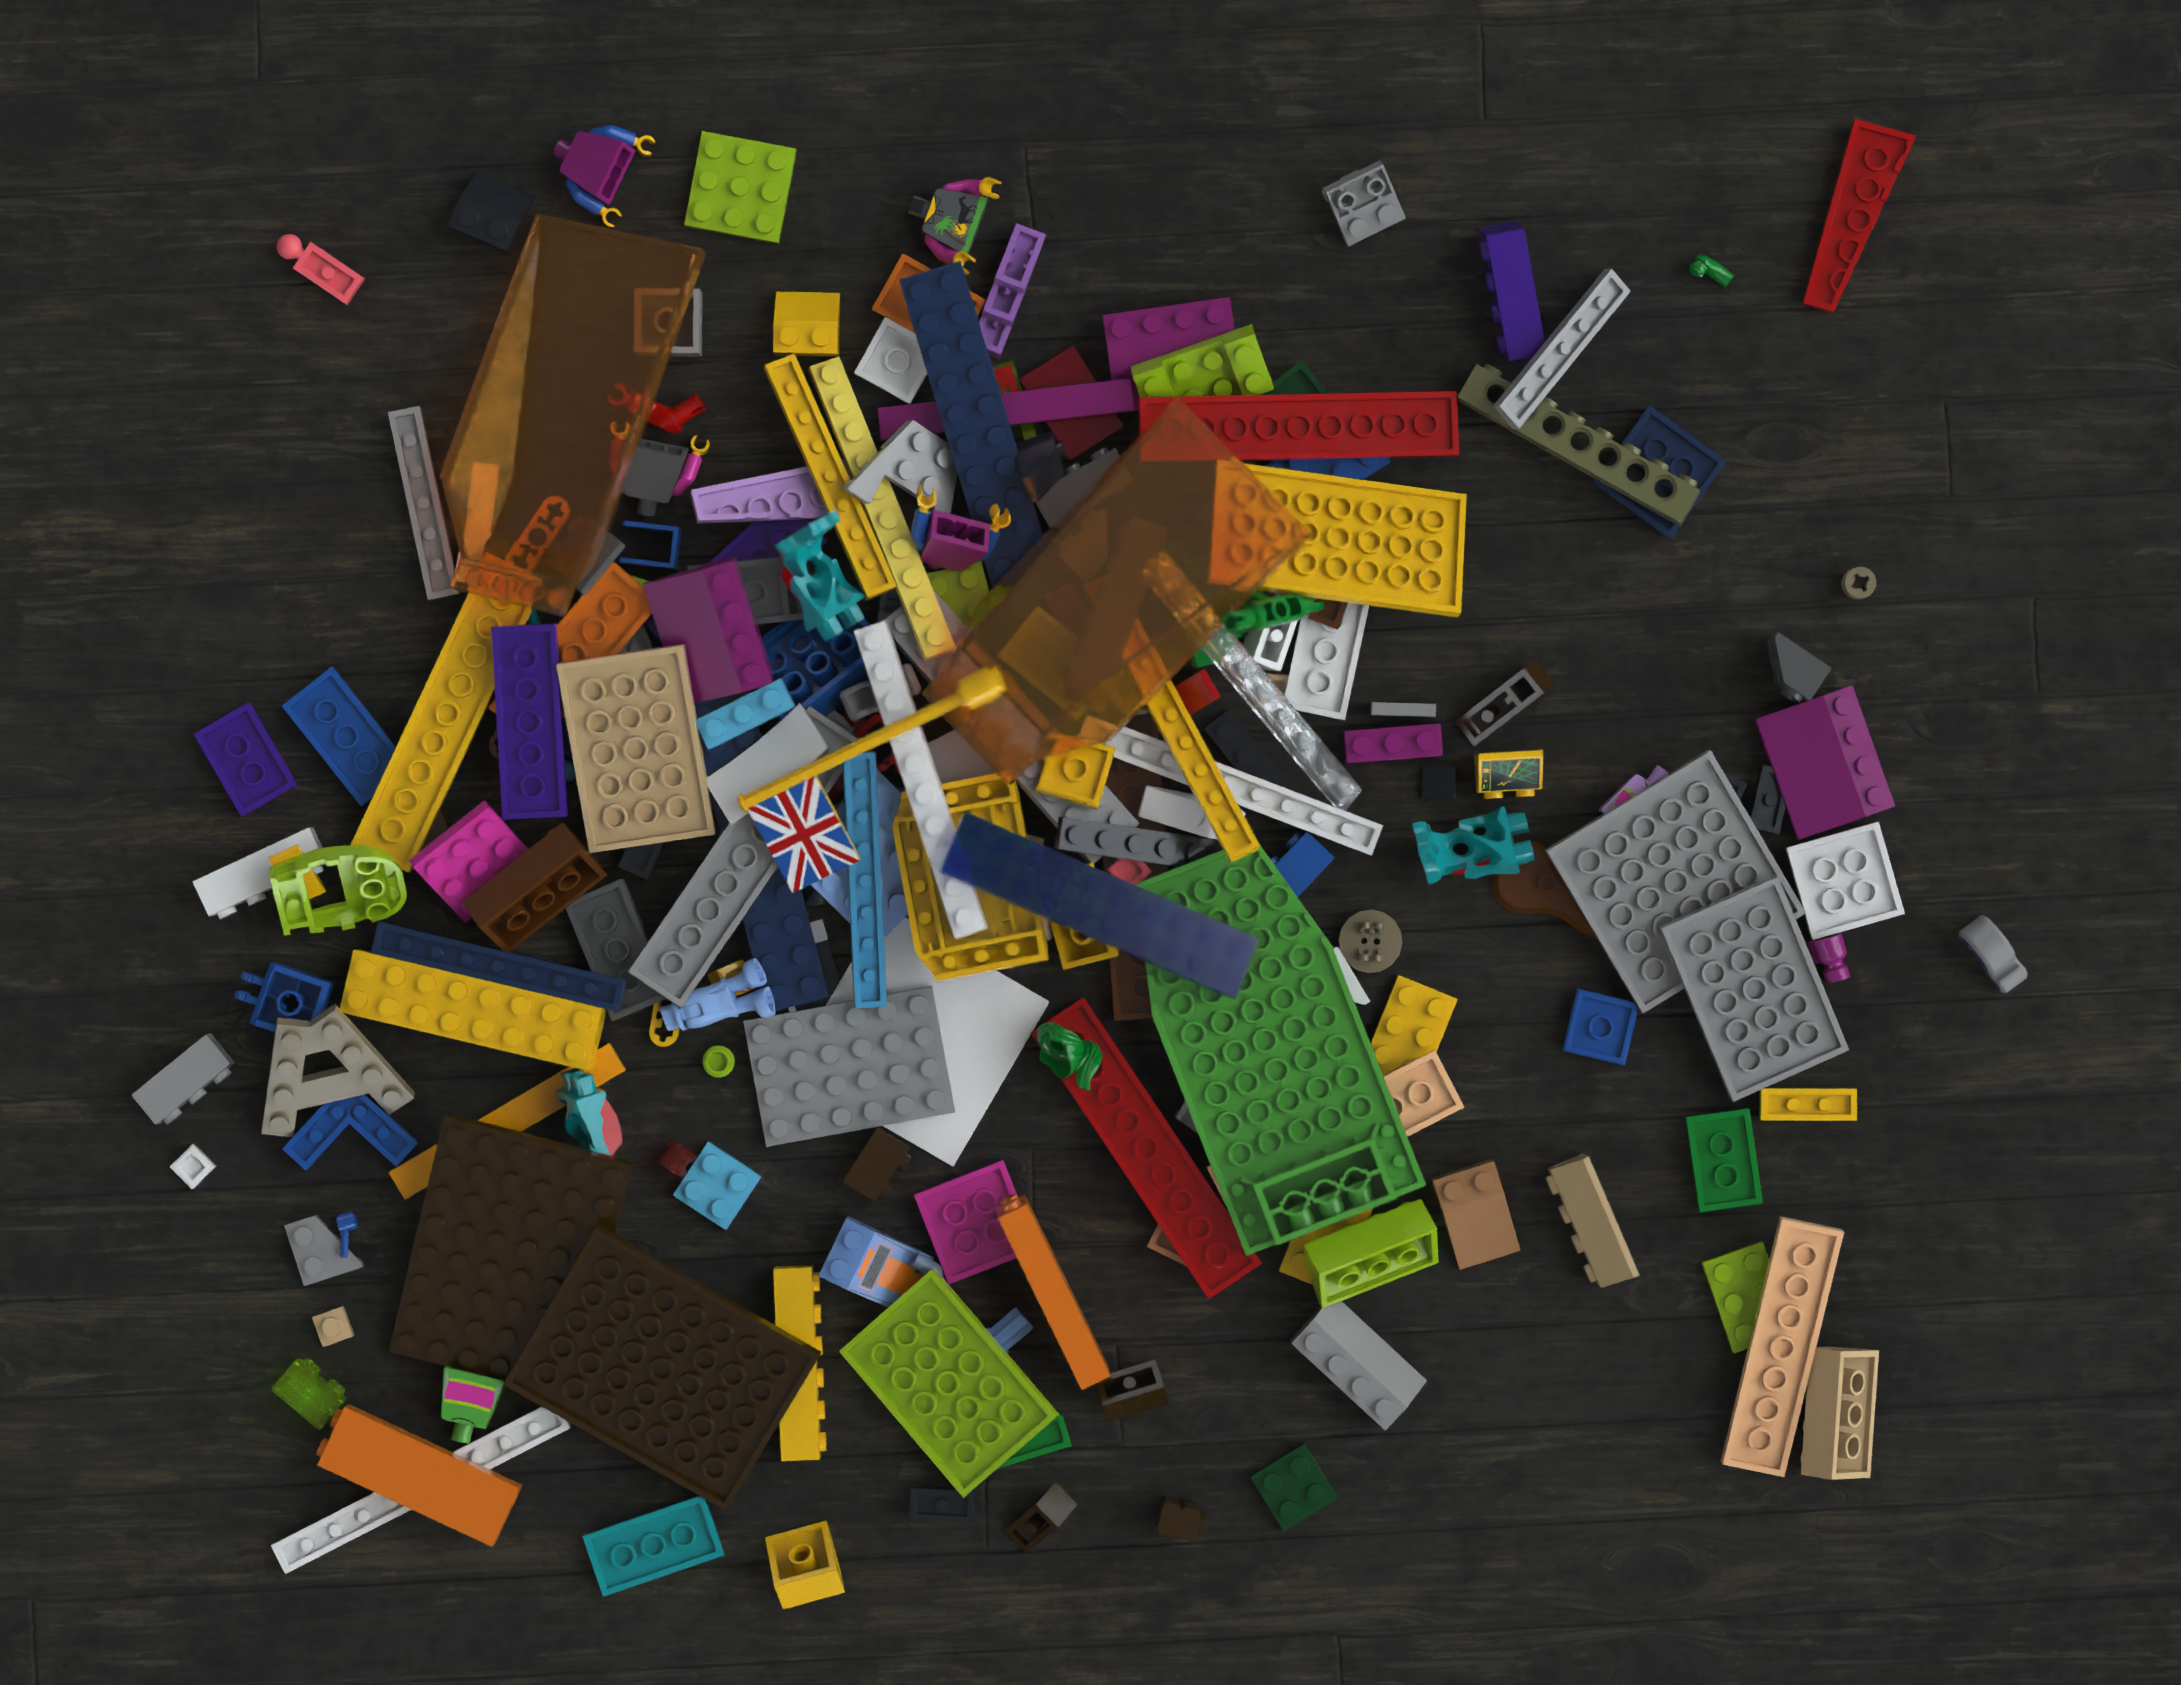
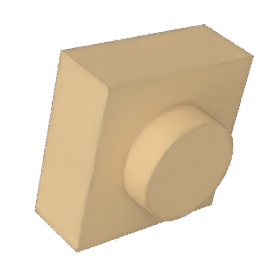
M344 1305L312 1317L322 1347L354 1336Z

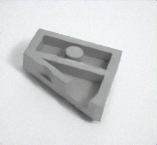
M317 1215L284 1225L304 1286L364 1267L363 1261L359 1257L357 1258L349 1249L348 1258L340 1257L341 1239L336 1234H333Z

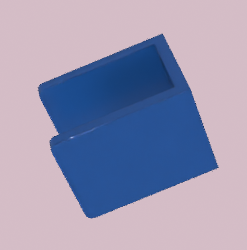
M623 521V526L626 528L673 533L670 563L619 557V563L677 571L681 528Z

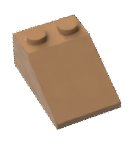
M1492 1159L1430 1178L1459 1270L1521 1251L1495 1162Z

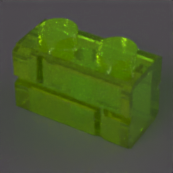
M298 1358L279 1378L271 1390L320 1431L331 1420L336 1410L340 1409L347 1401V1398L343 1395L345 1389L335 1380L330 1379L327 1382L318 1374L321 1369L310 1359L306 1358L302 1361Z

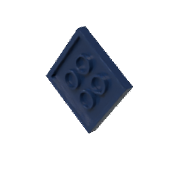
M1650 405L1620 444L1623 446L1627 442L1642 451L1639 456L1650 462L1652 458L1662 461L1669 466L1668 472L1677 477L1680 474H1684L1697 482L1696 488L1700 489V494L1689 513L1727 462ZM1615 453L1605 466H1612L1616 463L1617 456ZM1634 466L1627 471V477L1633 482H1639L1645 477V472L1641 467ZM1595 479L1592 483L1669 540L1679 529L1678 525ZM1667 482L1657 484L1654 489L1655 493L1662 498L1669 497L1673 493V487Z

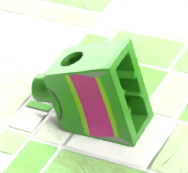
M452 1366L445 1367L441 1419L455 1422L451 1440L469 1444L473 1427L482 1429L488 1427L505 1385L503 1384L506 1379H497L454 1369Z

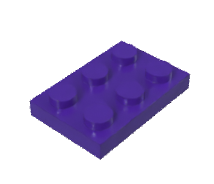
M251 702L244 704L194 733L195 738L241 817H245L298 786L297 781Z

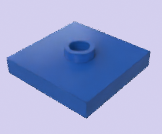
M1576 988L1562 1051L1625 1066L1638 1013V1005L1636 1002Z

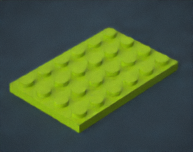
M935 1268L931 1269L839 1351L963 1498L1059 1415Z

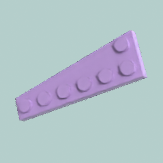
M842 459L850 480H852L844 459ZM808 467L692 489L690 491L697 523L820 519L828 514Z

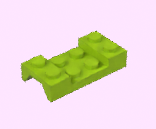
M1252 324L1131 366L1132 375L1140 397L1260 395L1274 390L1273 382Z

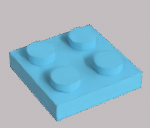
M708 1141L673 1196L727 1230L762 1176Z

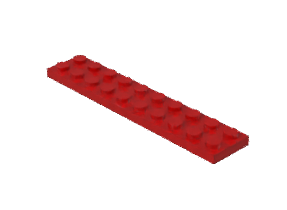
M1457 391L1138 398L1140 463L1217 462V460L1264 461L1450 457L1459 455Z
M1081 998L1047 1021L1048 1023L1052 1021L1058 1023L1063 1028H1067L1077 1034L1082 1041H1094L1100 1047L1103 1056L1098 1070L1091 1078V1089L1089 1091L1078 1087L1075 1072L1068 1078L1061 1079L1208 1299L1261 1265L1262 1262L1256 1253L1246 1256L1230 1214L1085 998ZM1035 1029L1031 1034L1038 1043L1037 1029Z

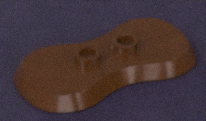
M1519 840V841H1515L1514 843H1519V842L1528 841V840ZM1531 841L1535 860L1519 865L1520 873L1492 874V894L1495 900L1506 910L1516 914H1550L1563 919L1577 931L1596 937L1545 851L1547 849L1546 846L1536 841Z

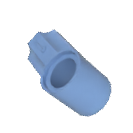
M1015 1307L991 1328L987 1327L986 1329L1008 1353V1349L1033 1329V1326L1023 1313Z

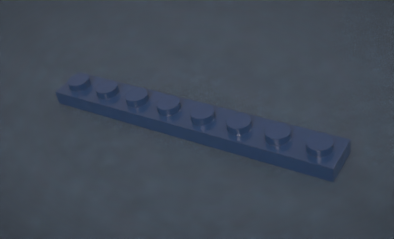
M378 922L371 950L373 954L620 1012L627 980L384 922Z

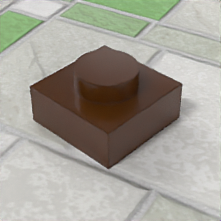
M1325 599L1314 600L1315 603L1324 601V607L1319 612L1309 613L1308 619L1338 630L1348 603Z

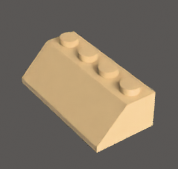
M1582 1153L1549 1167L1550 1176L1545 1177L1552 1194L1558 1193L1563 1205L1559 1206L1558 1209L1564 1223L1568 1224L1571 1222L1575 1235H1572L1571 1239L1577 1253L1584 1252L1588 1264L1583 1267L1590 1283L1596 1281L1597 1285L1602 1288L1639 1276L1589 1156Z
M1816 1347L1805 1391L1806 1407L1803 1423L1801 1475L1830 1480L1870 1478L1879 1350Z

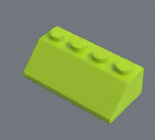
M1421 1199L1402 1203L1393 1210L1383 1214H1374L1365 1221L1354 1225H1346L1337 1232L1324 1237H1316L1303 1245L1305 1264L1322 1309L1439 1263L1437 1227Z

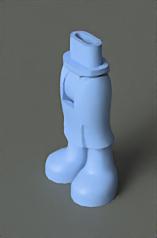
M755 958L748 960L744 963L741 973L728 979L723 977L715 984L694 989L682 1008L673 1002L661 1007V1015L667 1030L671 1031L681 1028L684 1031L689 1028H701L725 1018L738 1017L740 1013L756 1011L763 1018L774 1016L776 1013L775 1003L769 986L736 998L735 992L757 988L766 984V974L759 961Z

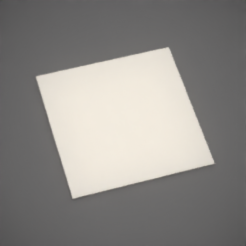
M904 917L884 937L886 994L933 987L955 1112L883 1126L947 1164L954 1166L1050 1001L997 970L941 982L936 981L933 974L915 953L910 921ZM852 962L826 1006L853 1001Z

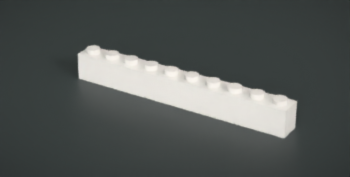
M882 621L855 630L854 633L885 726L916 712L917 710L888 623ZM919 725L890 739L954 937L959 939L989 928L922 725Z

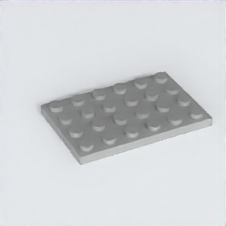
M1771 876L1659 926L1727 1093L1733 1102L1849 1050L1778 876Z
M932 986L887 994V1007L855 1009L854 1002L849 1001L774 1015L768 1018L762 1017L743 1021L766 1147L955 1112Z

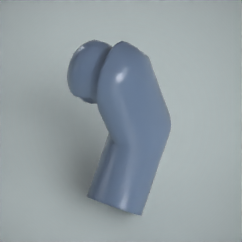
M918 1252L914 1254L910 1261L912 1268L920 1271L924 1276L931 1269L935 1268L944 1278L943 1269L938 1263Z

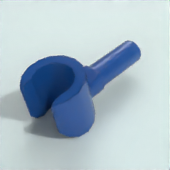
M352 1211L340 1214L337 1217V1225L341 1237V1258H348V1231L358 1229L357 1217Z

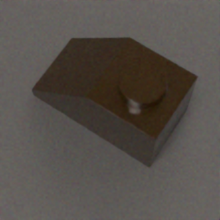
M1055 1482L1040 1494L1004 1531L1027 1553L1056 1530L1077 1507V1504Z

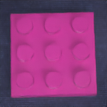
M484 800L413 856L409 862L466 923L472 916L462 901L468 898L474 890L492 879L498 871L506 868L520 857L528 848Z
M1004 1160L914 1194L948 1284L1017 1258L998 1220L996 1208L1001 1206L999 1201L1016 1193Z

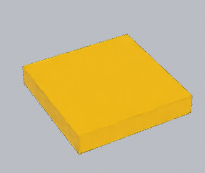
M1054 729L1036 792L1097 810L1116 748Z

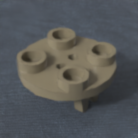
M1372 909L1359 911L1350 916L1341 927L1338 939L1340 951L1347 963L1354 969L1366 973L1381 972L1390 967L1400 955L1402 947L1401 930L1395 920L1384 912ZM1362 938L1367 939L1366 944L1361 943ZM1375 939L1380 940L1378 945L1374 944Z

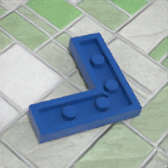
M367 1094L323 1104L284 1146L283 1150L306 1171L350 1124L390 1162L398 1166L419 1142Z

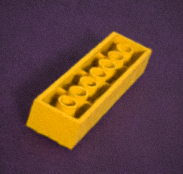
M362 949L353 950L340 1010L346 1014L586 1071L593 1070L607 1012L605 1008L373 954L371 951Z

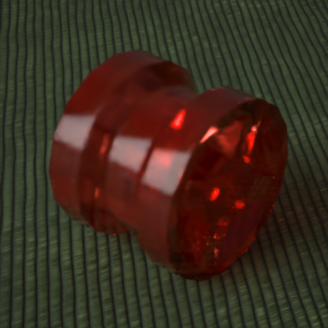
M671 1139L667 1144V1152L660 1155L657 1161L676 1175L684 1177L687 1173L686 1167L690 1162L695 1161L697 1155L682 1144Z

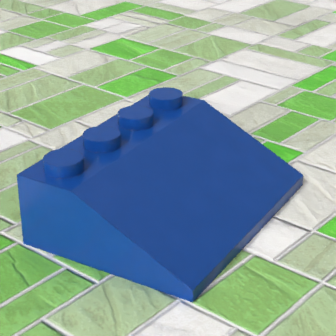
M838 614L835 615L844 631L826 642L816 627L807 632L804 619L780 622L762 637L774 675L773 682L780 678L783 679L795 706L801 703L805 711L810 706L826 717L843 704L840 698V693L843 690L870 680L854 633L855 630L870 626L865 619L846 629ZM792 710L778 716V719L782 721Z

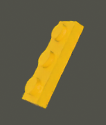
M1763 1088L1760 1090L1759 1120L1857 1121V1089Z

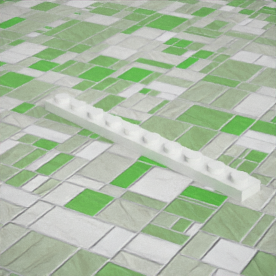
M1083 711L1074 734L1075 736L1115 747L1113 757L1188 785L1166 742ZM1215 761L1238 805L1372 856L1383 825Z
M541 1406L453 1451V1453L487 1469H492L570 1429L571 1425L565 1419ZM373 1492L272 1544L271 1547L284 1573L287 1574L412 1509Z

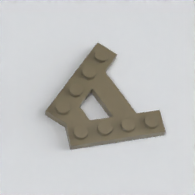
M336 1004L310 1021L277 1017L261 1134L294 1137L297 1110L364 1094H370L388 1115L414 1099V1091ZM330 1050L344 1065L343 1067L302 1076L305 1055Z

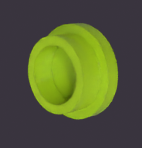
M713 1046L703 1056V1067L713 1077H724L734 1068V1055L725 1046Z

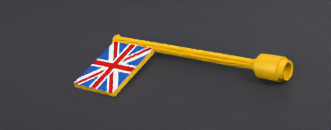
M985 667L959 680V688L955 689V693L756 790L745 795H738L737 802L739 807L743 811H749L792 893L861 860L816 775L960 705L963 707L968 705L971 710H974L1000 697L1001 692L1006 690V684L996 667L991 669Z

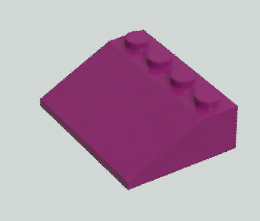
M1230 297L1103 315L1111 381L1131 378L1135 411H1138V398L1140 394L1132 375L1131 366L1233 331L1234 323Z
M736 556L643 584L663 647L684 644L694 703L742 693L773 683V671Z
M1852 685L1755 719L1770 765L1775 772L1774 776L1778 788L1783 795L1786 810L1797 840L1895 806Z

